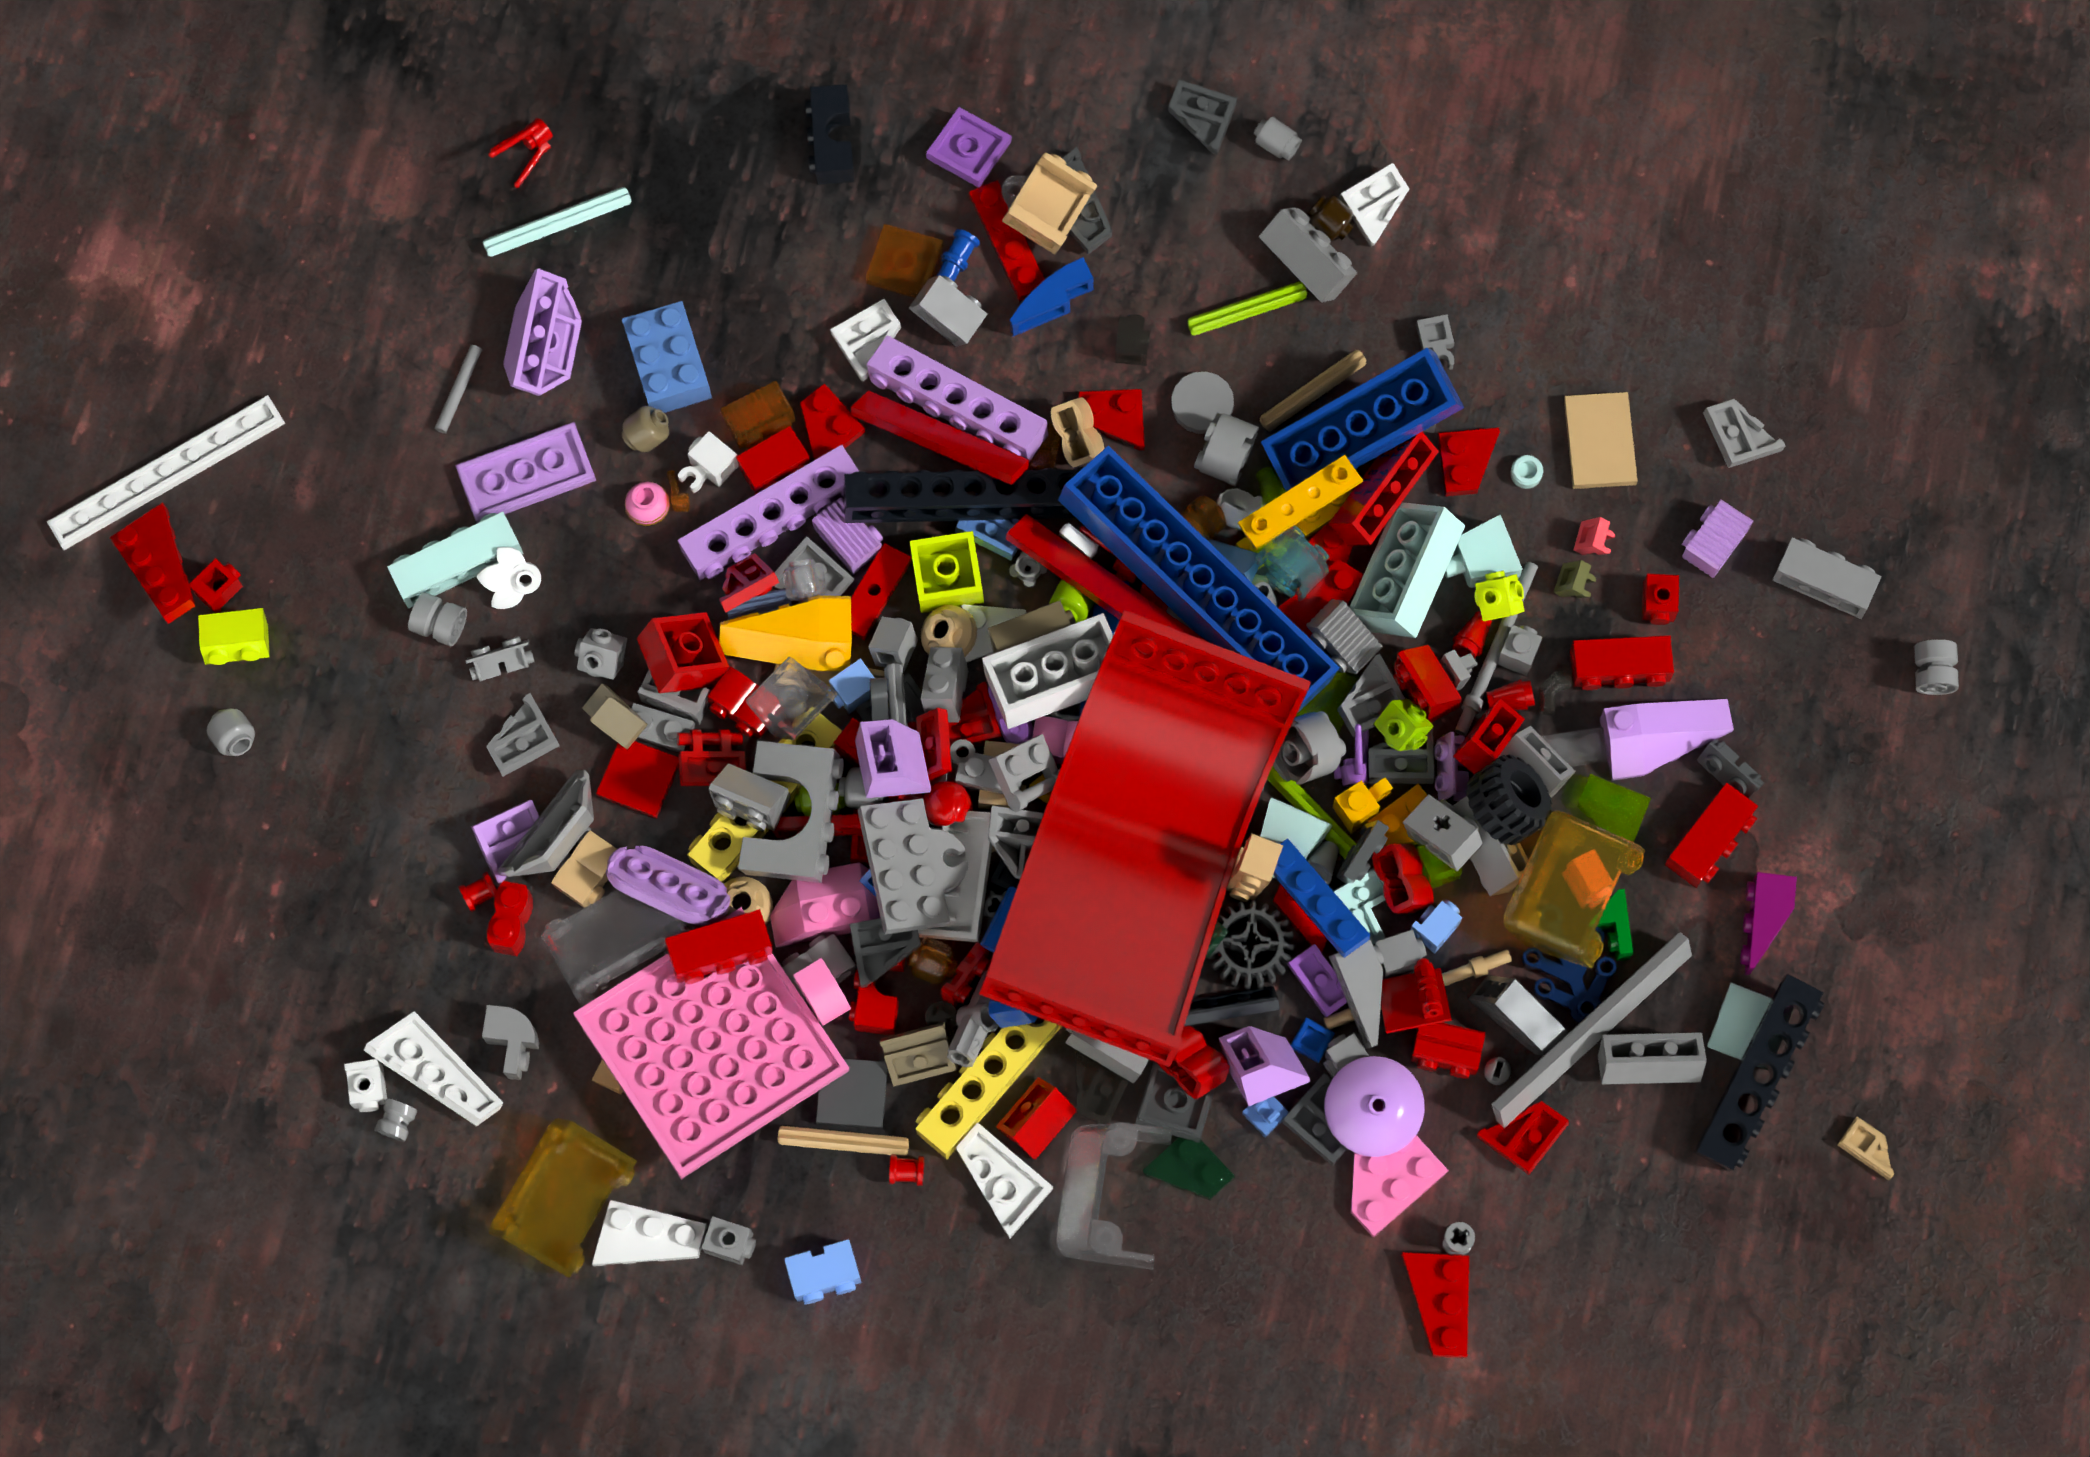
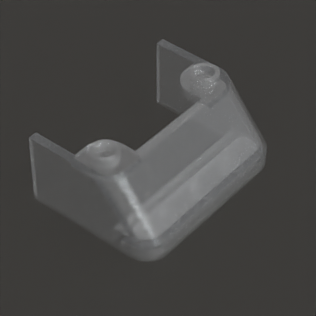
M1114 1122L1082 1125L1074 1130L1070 1140L1056 1235L1057 1248L1062 1255L1074 1259L1153 1270L1155 1255L1122 1251L1123 1235L1120 1228L1112 1222L1098 1220L1107 1155L1126 1156L1134 1150L1137 1141L1171 1145L1172 1129Z

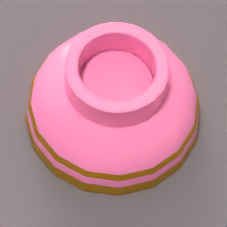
M649 481L640 482L633 486L625 498V512L628 517L636 524L643 526L655 525L662 521L670 508L669 496L664 488L657 483Z

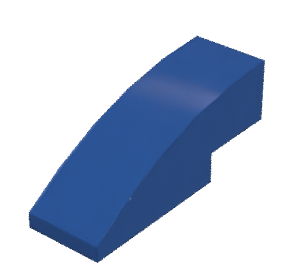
M1083 257L1050 275L1027 296L1010 319L1013 337L1070 313L1071 299L1094 290L1093 276Z

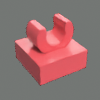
M1602 517L1581 521L1573 551L1581 555L1591 553L1605 555L1611 553V549L1604 546L1605 540L1615 538L1614 532L1608 530L1610 521Z

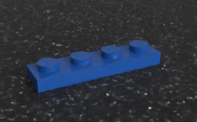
M1288 838L1281 842L1280 845H1283L1273 876L1343 958L1347 957L1370 940V933Z

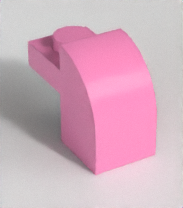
M822 958L793 975L795 982L808 1001L811 1011L818 1022H821L822 1026L851 1009L846 997Z

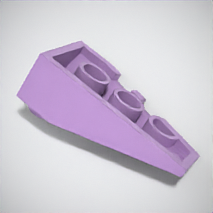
M1728 699L1631 704L1604 708L1600 717L1611 781L1645 776L1653 772L1654 769L1668 762L1671 763L1679 759L1680 756L1696 748H1701L1734 730Z

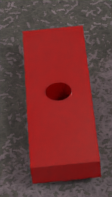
M886 543L882 545L851 597V633L863 640L866 639L911 564L912 557ZM872 590L880 591L876 596L869 594Z

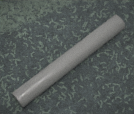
M470 345L436 423L435 430L438 432H447L482 352V349L476 345Z

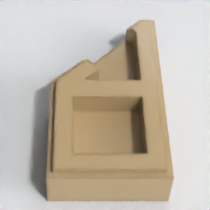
M1856 1117L1837 1146L1887 1180H1890L1894 1173L1888 1156L1885 1135L1859 1117Z

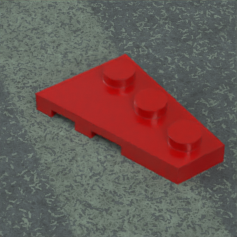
M1402 1252V1259L1408 1272L1410 1285L1418 1305L1432 1357L1467 1358L1469 1256Z

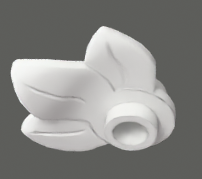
M498 547V563L489 565L477 573L479 582L488 590L495 592L492 597L491 606L497 609H507L518 605L524 594L534 592L541 583L539 569L534 564L526 562L521 552L512 547ZM527 574L531 577V581L524 584L519 581V578Z

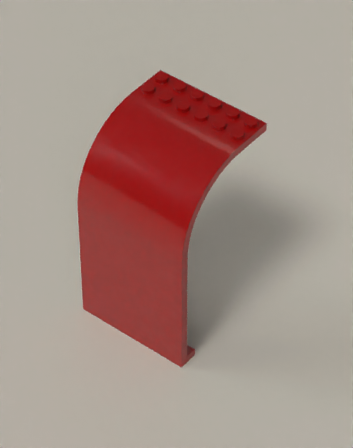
M1124 610L1068 746L979 995L1170 1067L1182 1041L1180 1037L1243 839L1273 763L1308 692L1311 681Z

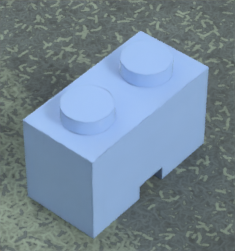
M849 1239L824 1246L825 1253L813 1257L811 1252L807 1251L784 1258L797 1302L803 1300L804 1304L815 1303L823 1300V1294L832 1291H836L837 1295L849 1293L856 1290V1284L862 1283Z

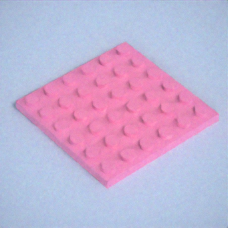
M740 907L720 921L745 914V912ZM667 953L573 1013L681 1179L849 1071V1066L773 954L768 955V959L764 962L749 965L748 962L736 965V969L732 972L721 975L713 972L704 975V979L697 983L685 984V981L677 983Z

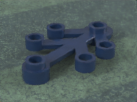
M1548 905L1540 910L1537 924L1543 932L1550 934L1562 965L1543 957L1542 952L1533 947L1528 948L1524 952L1522 962L1528 969H1538L1570 985L1573 995L1556 989L1550 979L1541 978L1534 986V994L1539 999H1549L1570 1009L1572 1019L1579 1024L1589 1015L1582 1012L1581 1005L1589 1004L1594 1010L1601 1004L1599 997L1608 978L1614 975L1616 963L1610 957L1599 959L1595 967L1597 975L1587 992L1582 978L1596 948L1601 946L1604 941V932L1599 927H1590L1586 930L1583 938L1584 944L1575 962L1562 929L1565 919L1564 913L1559 907ZM1554 913L1557 916V921L1554 923L1548 922L1546 914ZM1592 932L1597 933L1600 941L1596 943L1591 942L1588 934ZM1533 953L1537 955L1538 962L1530 963L1526 956ZM1600 964H1610L1612 971L1604 973L1600 969ZM1540 984H1547L1550 992L1542 994L1538 986Z

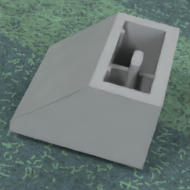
M729 763L714 779L708 789L715 807L718 808V813L730 819H735L736 816L747 820V825L759 831H765V828L775 831L791 797L787 787Z

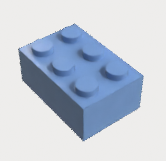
M682 301L622 319L649 406L660 409L665 413L712 399L709 384Z

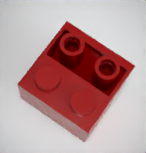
M1429 645L1406 649L1397 653L1393 670L1394 675L1392 676L1401 692L1405 691L1411 702L1419 706L1420 710L1423 709L1425 711L1426 718L1430 722H1434L1460 707L1462 698Z

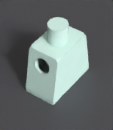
M1501 515L1461 535L1454 550L1455 556L1451 557L1444 573L1446 578L1463 573L1466 583L1470 588L1475 587V583L1485 581V574L1503 570L1505 576L1517 574L1519 580L1522 567Z
M1271 798L1260 837L1278 844L1288 838L1304 858L1308 860L1318 849L1333 824L1280 800Z

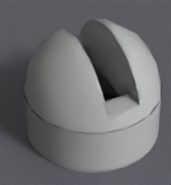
M1501 1057L1490 1059L1484 1068L1486 1080L1494 1085L1504 1084L1511 1075L1509 1062ZM1497 1062L1503 1064L1499 1078L1493 1076Z

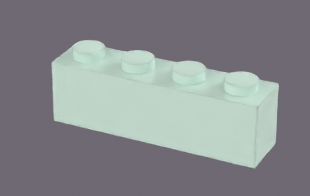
M504 512L498 514L491 513L484 516L480 523L469 528L461 527L456 529L450 537L440 542L435 540L427 543L417 553L412 555L405 554L396 558L393 564L387 567L409 609L414 606L422 593L426 592L436 596L476 577L477 573L485 567L498 563V547H512L520 551L521 554H523V551Z

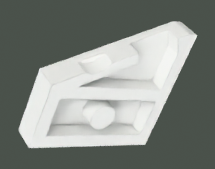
M1392 163L1340 194L1339 198L1353 211V220L1370 247L1375 245L1409 191V187Z
M885 299L830 330L831 335L863 382L869 376L868 361L887 335L895 338L901 329V325Z

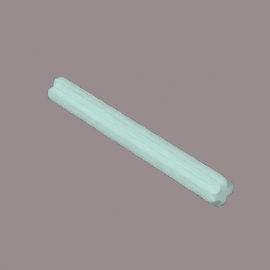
M621 187L487 238L483 241L487 254L492 257L629 205L631 198L626 187Z

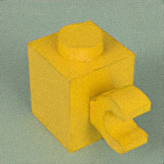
M1386 777L1374 784L1369 790L1361 780L1336 796L1332 808L1348 831L1353 833L1379 813L1380 806L1377 802L1392 793L1393 787Z

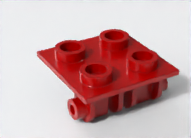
M1423 958L1416 962L1414 967L1415 973L1382 980L1381 1009L1386 1034L1452 1020L1441 968L1434 969L1433 964L1428 959Z

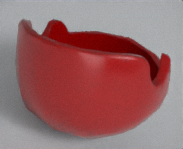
M939 781L931 786L930 793L923 795L927 819L935 826H948L954 822L962 823L965 821L967 812L973 811L969 794L962 785L954 781Z

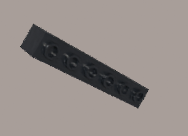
M1789 974L1783 976L1693 1153L1727 1171H1733L1735 1166L1742 1167L1750 1151L1745 1148L1750 1136L1753 1138L1758 1136L1765 1122L1760 1119L1765 1107L1771 1109L1780 1091L1775 1089L1781 1077L1784 1079L1788 1077L1795 1061L1790 1059L1795 1048L1801 1050L1810 1032L1805 1030L1810 1019L1816 1020L1825 1003L1820 999L1824 992ZM1791 1006L1798 1010L1800 1019L1797 1024H1790L1784 1019L1783 1012L1786 1007ZM1771 1036H1779L1783 1039L1785 1048L1781 1054L1773 1053L1769 1049L1768 1041ZM1757 1065H1763L1769 1070L1770 1078L1767 1083L1763 1084L1755 1080L1753 1070ZM1745 1094L1753 1098L1755 1107L1751 1113H1745L1740 1110L1738 1100L1741 1095ZM1727 1124H1733L1739 1129L1740 1137L1735 1143L1728 1142L1723 1136V1129Z

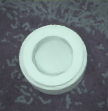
M1520 456L1512 464L1511 479L1518 487L1524 489L1533 488L1541 481L1543 466L1534 456Z

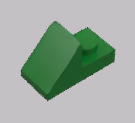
M1618 889L1587 927V929L1590 927H1599L1602 930L1612 929V932H1608V947L1610 952H1615L1616 961L1629 960L1633 954L1625 889Z

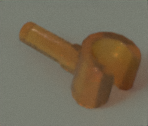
M670 470L667 472L671 487L670 499L672 508L675 512H688L690 510L689 493H679L675 472Z

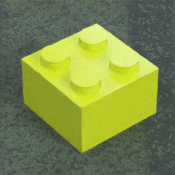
M973 531L910 541L921 613L933 611L943 605L962 607V604L974 605L984 603Z

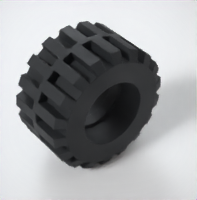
M1509 754L1507 756L1502 755L1471 776L1467 782L1468 789L1466 790V795L1475 819L1478 820L1481 827L1492 838L1498 839L1503 844L1516 845L1537 832L1551 820V815H1553L1551 804L1553 803L1546 785L1539 774L1534 771L1533 767L1526 764L1519 757L1515 758Z

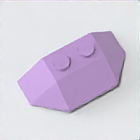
M538 268L533 272L515 306L503 365L510 386L540 396L570 379L582 320L574 299L567 289L569 286L566 279Z

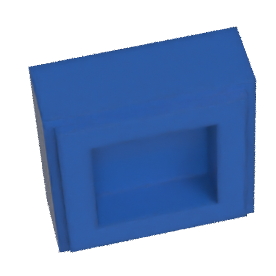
M1306 1017L1290 1046L1298 1053L1319 1063L1335 1033Z

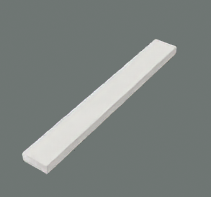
M267 395L53 517L47 523L63 550H66L285 424Z

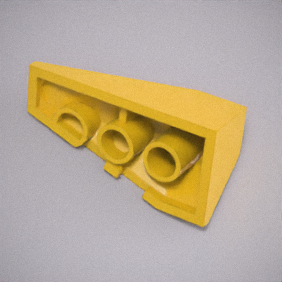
M818 595L808 598V602L793 606L785 604L778 606L779 609L764 614L756 612L720 622L719 643L724 655L817 671H843L850 666L852 644L850 596Z

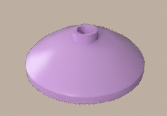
M1370 1056L1348 1063L1335 1074L1326 1091L1324 1111L1329 1129L1345 1148L1359 1155L1381 1157L1403 1149L1416 1136L1424 1117V1098L1419 1083L1407 1068L1389 1058ZM1375 1099L1383 1102V1109L1380 1112L1375 1111L1372 1107Z

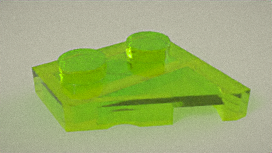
M1590 774L1577 806L1588 818H1591L1596 823V827L1604 836L1607 835L1617 845L1619 852L1623 856L1628 857L1651 798Z

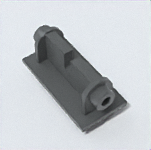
M1715 739L1713 742H1710L1697 759L1723 785L1728 783L1747 798H1750L1764 784L1760 779L1762 776L1746 762L1742 763L1739 767L1735 764L1740 757L1724 741L1720 742Z

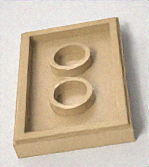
M1628 392L1565 396L1564 406L1573 489L1636 485L1638 480Z

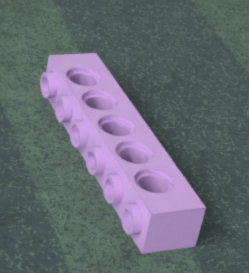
M888 335L867 363L870 380L875 386L881 389L888 388L895 392L903 401L907 403L914 402L920 405L929 415L936 418L940 416L948 420L954 428L961 431L966 430L982 440L1028 459L1029 462L1049 435L1046 419ZM902 371H908V372H909L908 374H906V375H904V376H899V375H897L899 372H902ZM928 385H934V386H935V387H934L933 389H931V390H925V389H923L924 387H926V386H928ZM955 399H960V400H962V401H961L960 403H958V404H951V403H950L952 400H955ZM981 413L989 414V415H988L987 417H985V418H977V417H976L977 415H979V414H981ZM1006 428H1015L1012 432H1003Z
M840 445L678 539L680 549L700 581L706 577L708 579L719 575L726 565L733 561L738 563L747 558L752 550L761 545L765 547L772 544L781 533L788 529L790 531L798 529L806 522L805 519L814 514L818 515L840 497L844 498V475L852 474L859 470L843 445ZM824 479L835 481L834 485L830 488L819 486L820 482ZM797 495L808 497L802 504L792 502V499ZM772 510L781 513L774 520L765 518V515ZM744 526L753 528V531L747 536L737 534L738 530ZM722 542L726 544L722 551L713 552L710 550L714 543Z

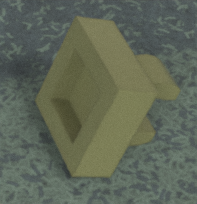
M1583 560L1563 563L1554 593L1563 598L1576 596L1577 598L1590 597L1591 593L1586 591L1584 586L1585 583L1596 581V577L1589 573L1591 565Z

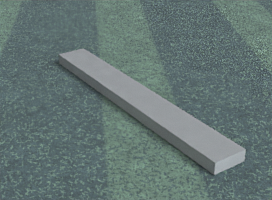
M1681 932L1677 933L1492 1103L1496 1121L1505 1128L1599 1042L1603 1035L1611 1031L1692 956L1689 939Z

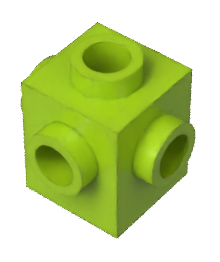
M1410 699L1391 701L1374 722L1376 728L1385 736V742L1397 751L1420 748L1428 738L1426 735L1433 727L1432 723L1426 718L1425 711L1423 709L1420 710L1419 706L1413 704Z

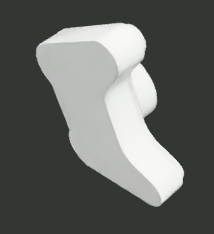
M1069 523L1060 529L1059 536L1090 559L1095 556L1099 546L1097 543Z

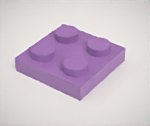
M959 107L926 152V159L979 188L1010 145L1012 136Z

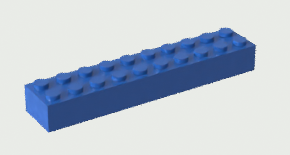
M1109 445L1064 485L1058 501L1195 633L1209 643L1311 681L1298 712L1332 681L1340 667Z

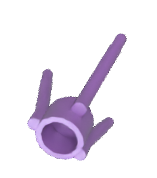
M1360 724L1355 726V758L1343 760V766L1340 767L1339 765L1334 771V779H1342L1343 787H1352L1361 780L1365 785L1368 784L1369 730L1362 733Z

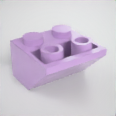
M893 719L860 722L855 745L866 798L930 793L931 786L919 732Z
M1247 1026L1219 1038L1222 1053L1230 1067L1229 1072L1248 1106L1310 1082L1308 1074L1285 1037Z

